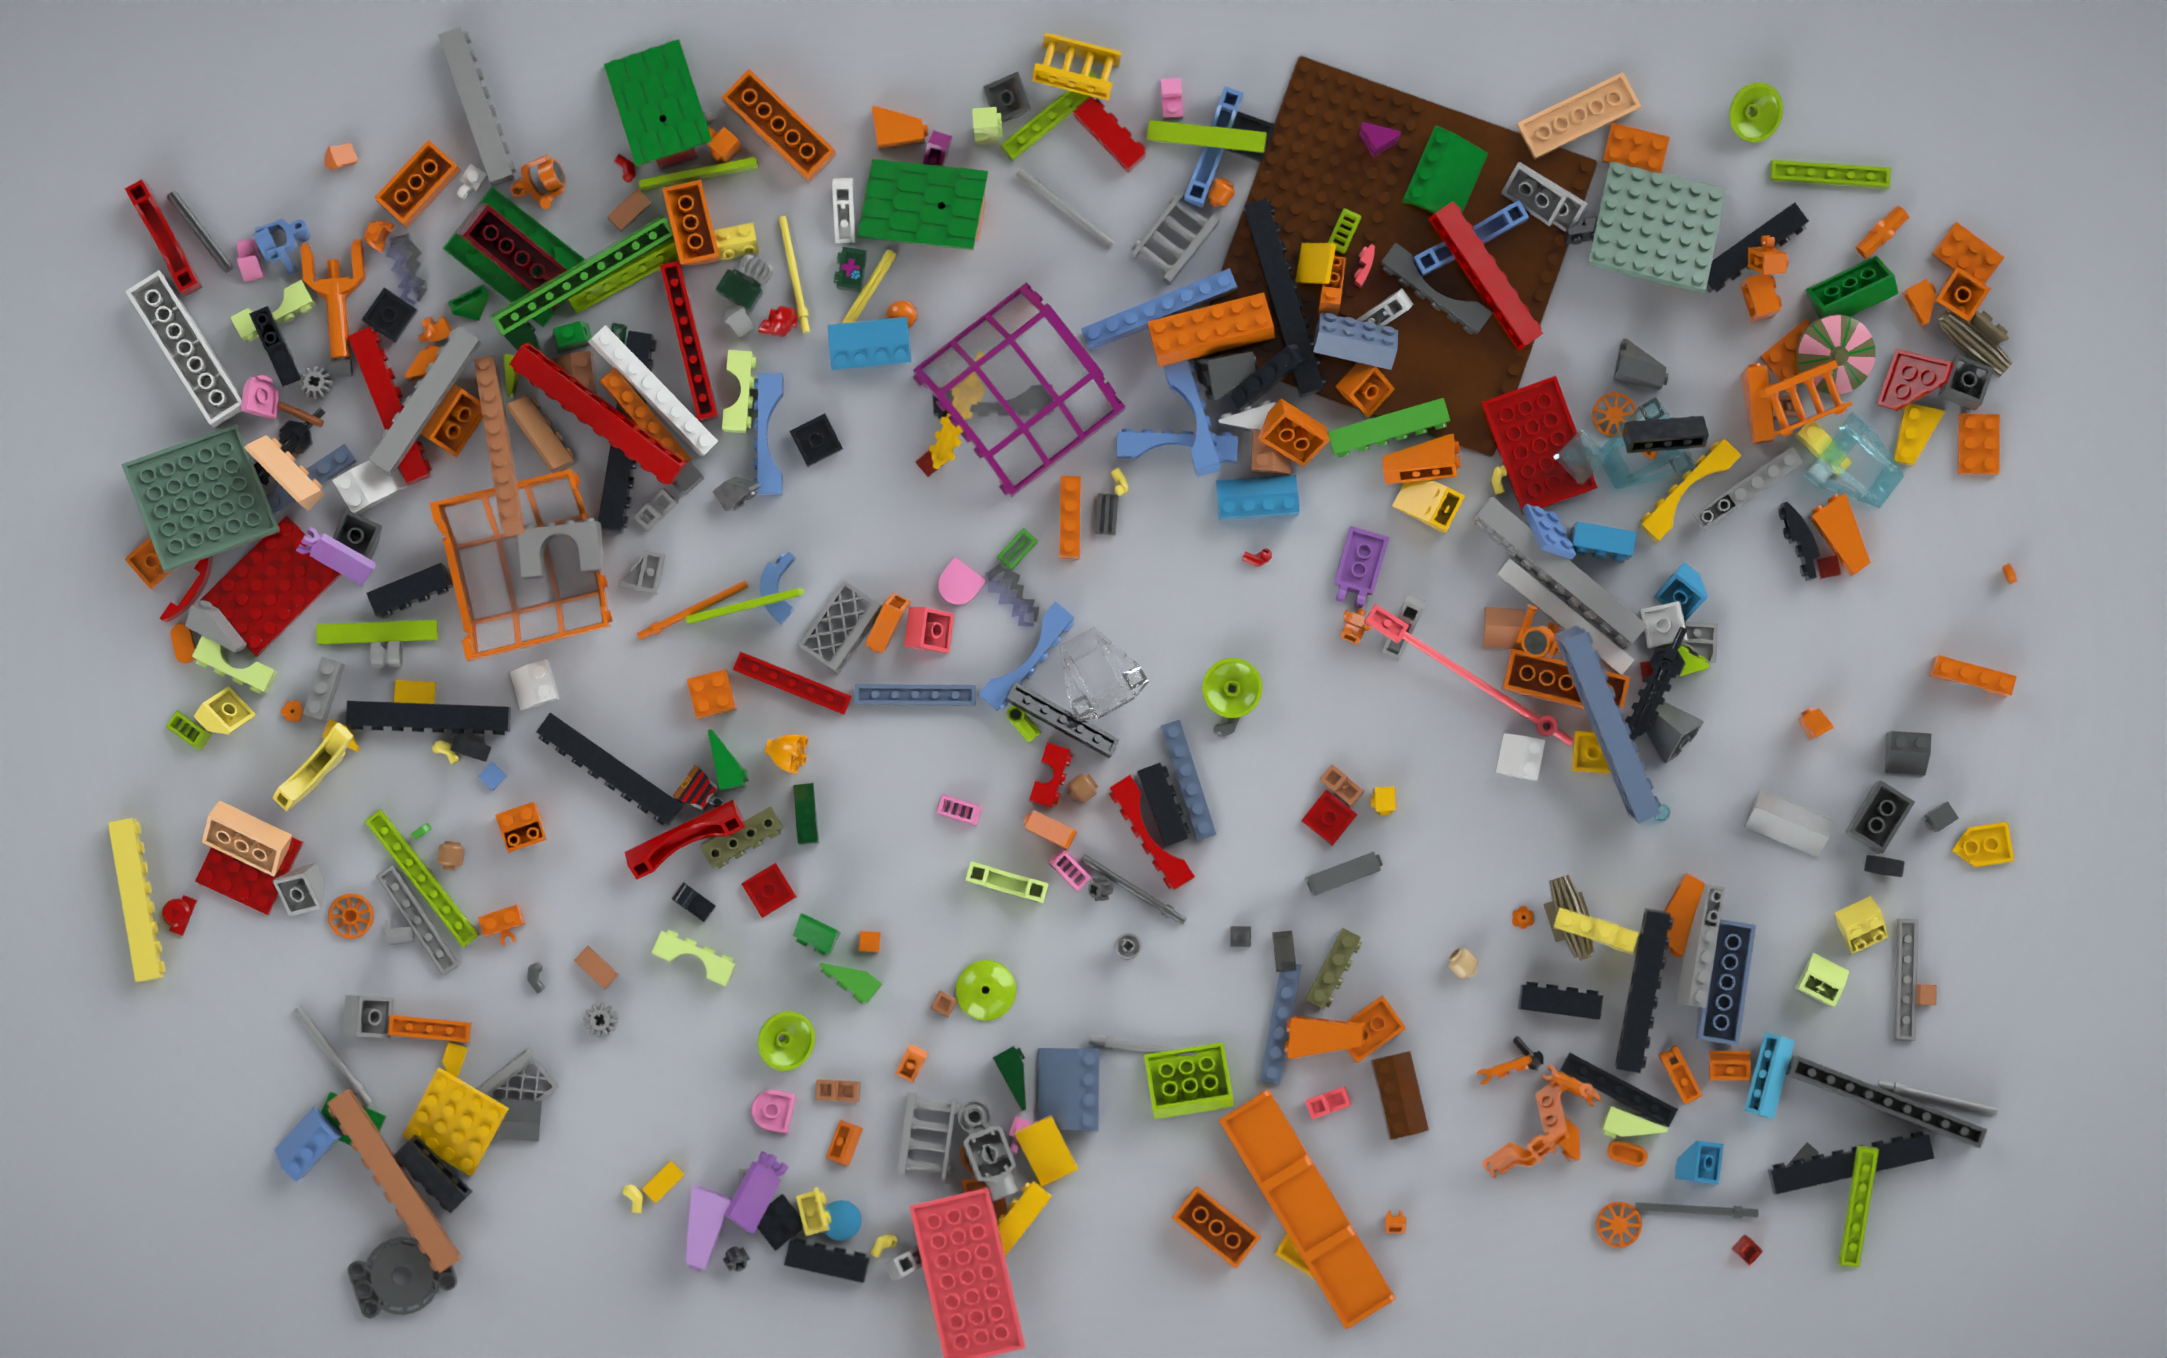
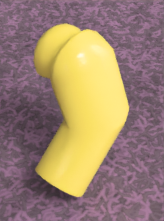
M439 740L433 744V752L436 754H446L450 764L460 761L458 754L450 750L451 743Z
M634 1185L624 1186L622 1192L624 1196H628L632 1201V1212L642 1213L643 1194Z
M893 1234L879 1236L870 1254L879 1258L884 1248L895 1247L898 1243L896 1236Z

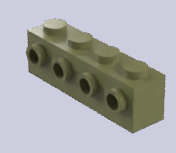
M771 806L745 820V828L729 836H717L700 846L712 868L717 866L720 869L729 864L727 860L732 857L738 859L746 854V849L750 847L755 849L764 844L762 840L767 837L773 839L781 834L780 830L783 829V826Z
M1344 928L1341 929L1305 1001L1321 1009H1324L1325 1006L1329 1008L1334 999V996L1331 995L1335 988L1339 989L1343 978H1341L1343 971L1349 970L1353 962L1350 960L1353 952L1357 954L1362 945L1359 942L1360 936Z

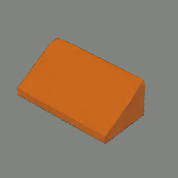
M839 1120L826 1158L849 1166L863 1128Z

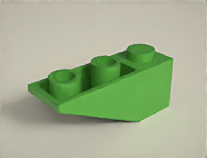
M824 963L819 965L822 967L821 972L828 978L832 976L838 980L836 984L844 991L847 989L851 990L854 993L852 997L861 1004L863 1001L868 1003L883 985L866 971Z

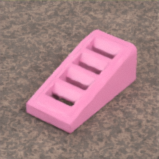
M942 794L936 813L977 826L983 807ZM949 800L951 801V804L947 813L945 812V809L947 806V802ZM959 803L956 814L953 815L955 805ZM964 805H965V806H967V807H966L964 816L961 817L962 810H963V807H964ZM972 808H974L971 819H969Z
M1062 848L1048 861L1053 869L1077 892L1092 878ZM1064 856L1066 859L1058 866L1057 863ZM1070 862L1071 865L1063 872L1062 869ZM1076 868L1077 871L1069 878L1068 875ZM1082 874L1083 877L1075 884L1073 881Z

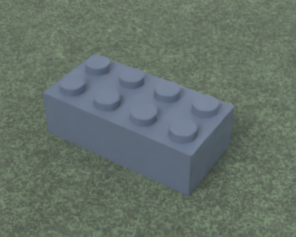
M1320 312L1314 334L1313 352L1392 370L1398 348V330L1390 326L1383 327L1372 322H1361L1351 317L1344 318L1333 313Z

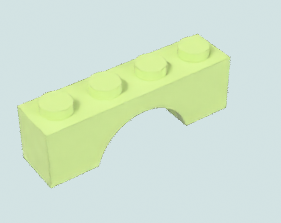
M997 107L972 108L975 145L999 144V138H1003L1001 113H997Z
M300 280L284 289L283 302L272 314L277 324L281 322L287 323L295 318L294 315L310 311L316 303L306 284ZM247 308L230 318L240 337L244 341L248 340L250 342L257 339L259 335L249 315L253 311Z
M728 350L727 371L740 381L741 393L735 404L723 409V432L748 433V428L752 427V416H749V409H753L754 397H750L751 389H754L755 377H752V369H756L757 357H753L752 351Z
M203 635L192 655L193 658L197 659L196 664L205 668L210 665L215 668L213 672L223 677L228 674L233 677L232 681L243 685L245 682L251 685L250 690L261 694L262 691L268 693L278 671L257 661L244 669L233 668L225 658L224 646Z
M972 861L970 862L965 880L966 882L1039 903H1044L1049 883L1012 874Z
M669 929L667 932L661 931L652 954L670 962L682 954H694L704 962L708 979L723 986L728 985L737 965L733 963V958L724 954L722 957L714 954L715 950L707 946L701 949L696 946V941L686 938L685 941L677 938L678 933Z

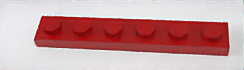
M741 651L733 667V671L845 715L852 696Z

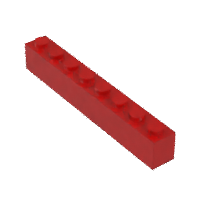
M1451 202L1428 218L1518 351L1544 334L1541 331L1540 324L1531 316L1529 308L1520 300L1516 289L1511 287L1507 281L1506 274L1500 271L1496 265L1495 258L1485 249L1484 242L1474 233L1471 223L1466 221L1462 215L1460 207Z
M679 261L660 265L697 419L700 423L718 419L719 415L682 265H680Z
M368 327L348 335V338L385 430H389L393 425L392 420L398 412L401 413L404 408L400 399L403 397L400 387L394 384L393 379H396L393 369L388 368L386 361L389 359L385 350H381L379 346L381 339L378 332ZM417 439L399 465L404 480L408 485L431 477L429 471H432L429 460L424 459L422 454L425 452L421 441L417 442Z

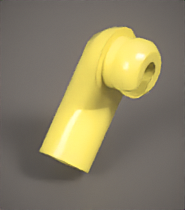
M1504 465L1494 468L1491 481L1495 495L1505 493L1502 476L1507 475V470Z
M1118 467L1110 473L1118 484L1114 490L1117 495L1121 496L1126 494L1129 488L1125 476Z

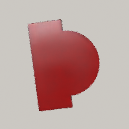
M183 895L182 899L169 900L163 906L162 917L165 923L170 926L169 931L181 936L184 935L198 900Z

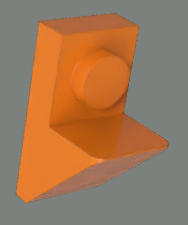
M910 1044L895 1074L913 1083L928 1053Z

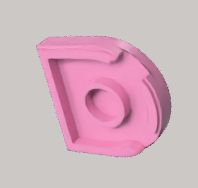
M258 375L247 380L243 388L241 411L271 420L276 419L279 394L271 378L265 375Z
M954 557L941 574L938 586L941 596L947 602L953 605H962L972 601L987 580Z
M767 1090L760 1093L753 1101L751 1108L756 1124L765 1130L788 1134L796 1094L778 1090Z

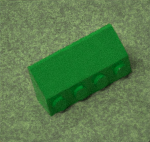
M1877 255L1805 289L1819 318L1833 314L1851 317L1899 294L1895 275Z

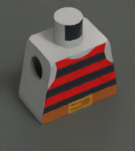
M696 765L692 767L673 795L676 799L702 811L708 805L716 808L724 803V800L715 795L719 787Z

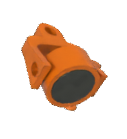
M546 154L524 164L521 167L522 178L515 181L512 185V196L518 198L530 193L532 198L539 202L541 208L549 209L557 195L562 194L566 190L564 187L566 185V178L559 162L555 158L548 160L550 156ZM538 164L539 177L549 193L542 194L537 189L531 177L530 167Z
M1528 604V610L1516 642L1521 643L1525 653L1531 657H1541L1548 653L1550 657H1553L1560 652L1554 635L1558 634L1561 626L1558 624L1555 626V623L1549 622L1548 627L1536 626L1530 628L1534 614L1539 608Z

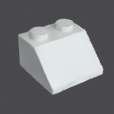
M545 659L527 664L510 672L520 711L559 700L548 660Z
M1504 733L1496 773L1532 781L1538 780L1545 740Z

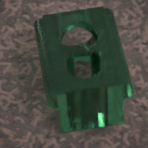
M613 323L611 331L615 334L617 329H621L619 336L625 345L627 326Z

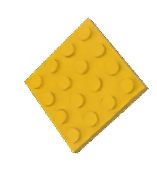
M438 1068L402 1136L410 1140L416 1134L440 1159L472 1177L509 1108L443 1069Z

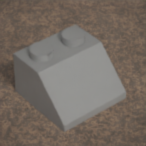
M345 995L343 1036L390 1038L388 1030L390 1015H392L393 998Z

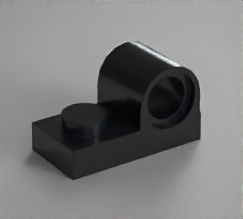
M684 882L671 898L703 922L707 920L716 905Z

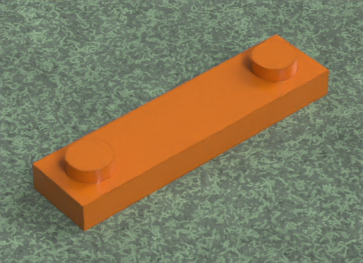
M390 1015L388 1035L470 1043L472 1022Z

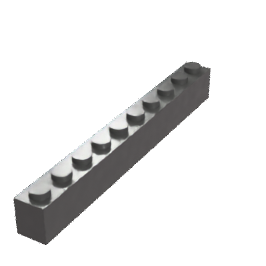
M1792 1055L1786 1072L1788 1076L1975 1148H1981L1987 1132V1129L1799 1056Z

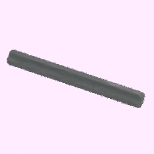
M176 191L170 192L167 195L168 200L225 273L230 272L234 268L231 262Z

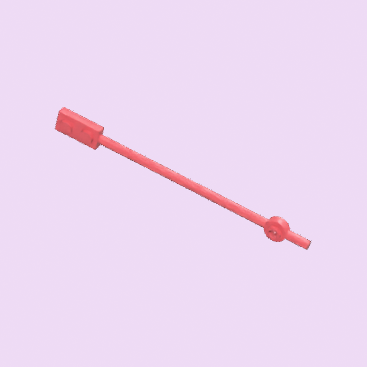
M1377 604L1372 607L1364 621L1366 624L1397 644L1401 639L1412 644L1535 723L1536 730L1541 736L1548 737L1554 735L1569 746L1573 743L1574 739L1557 728V722L1553 717L1543 716L1541 718L1406 632L1409 625ZM1544 723L1548 725V730L1543 728Z

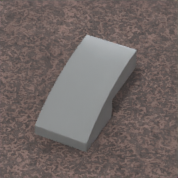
M663 488L633 517L648 531L673 509L678 502Z

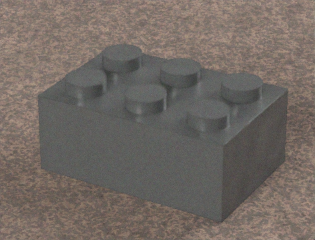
M1881 780L1876 781L1845 833L1876 853H1884L1915 801Z

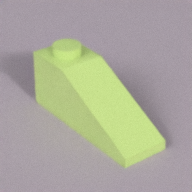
M1608 1106L1600 1128L1605 1131L1604 1135L1614 1139L1616 1135L1624 1137L1665 1133L1668 1131L1666 1127Z

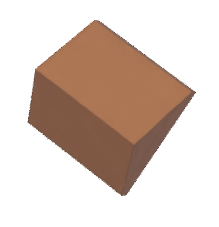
M1485 607L1482 647L1523 650L1522 644L1516 641L1526 616L1525 610Z

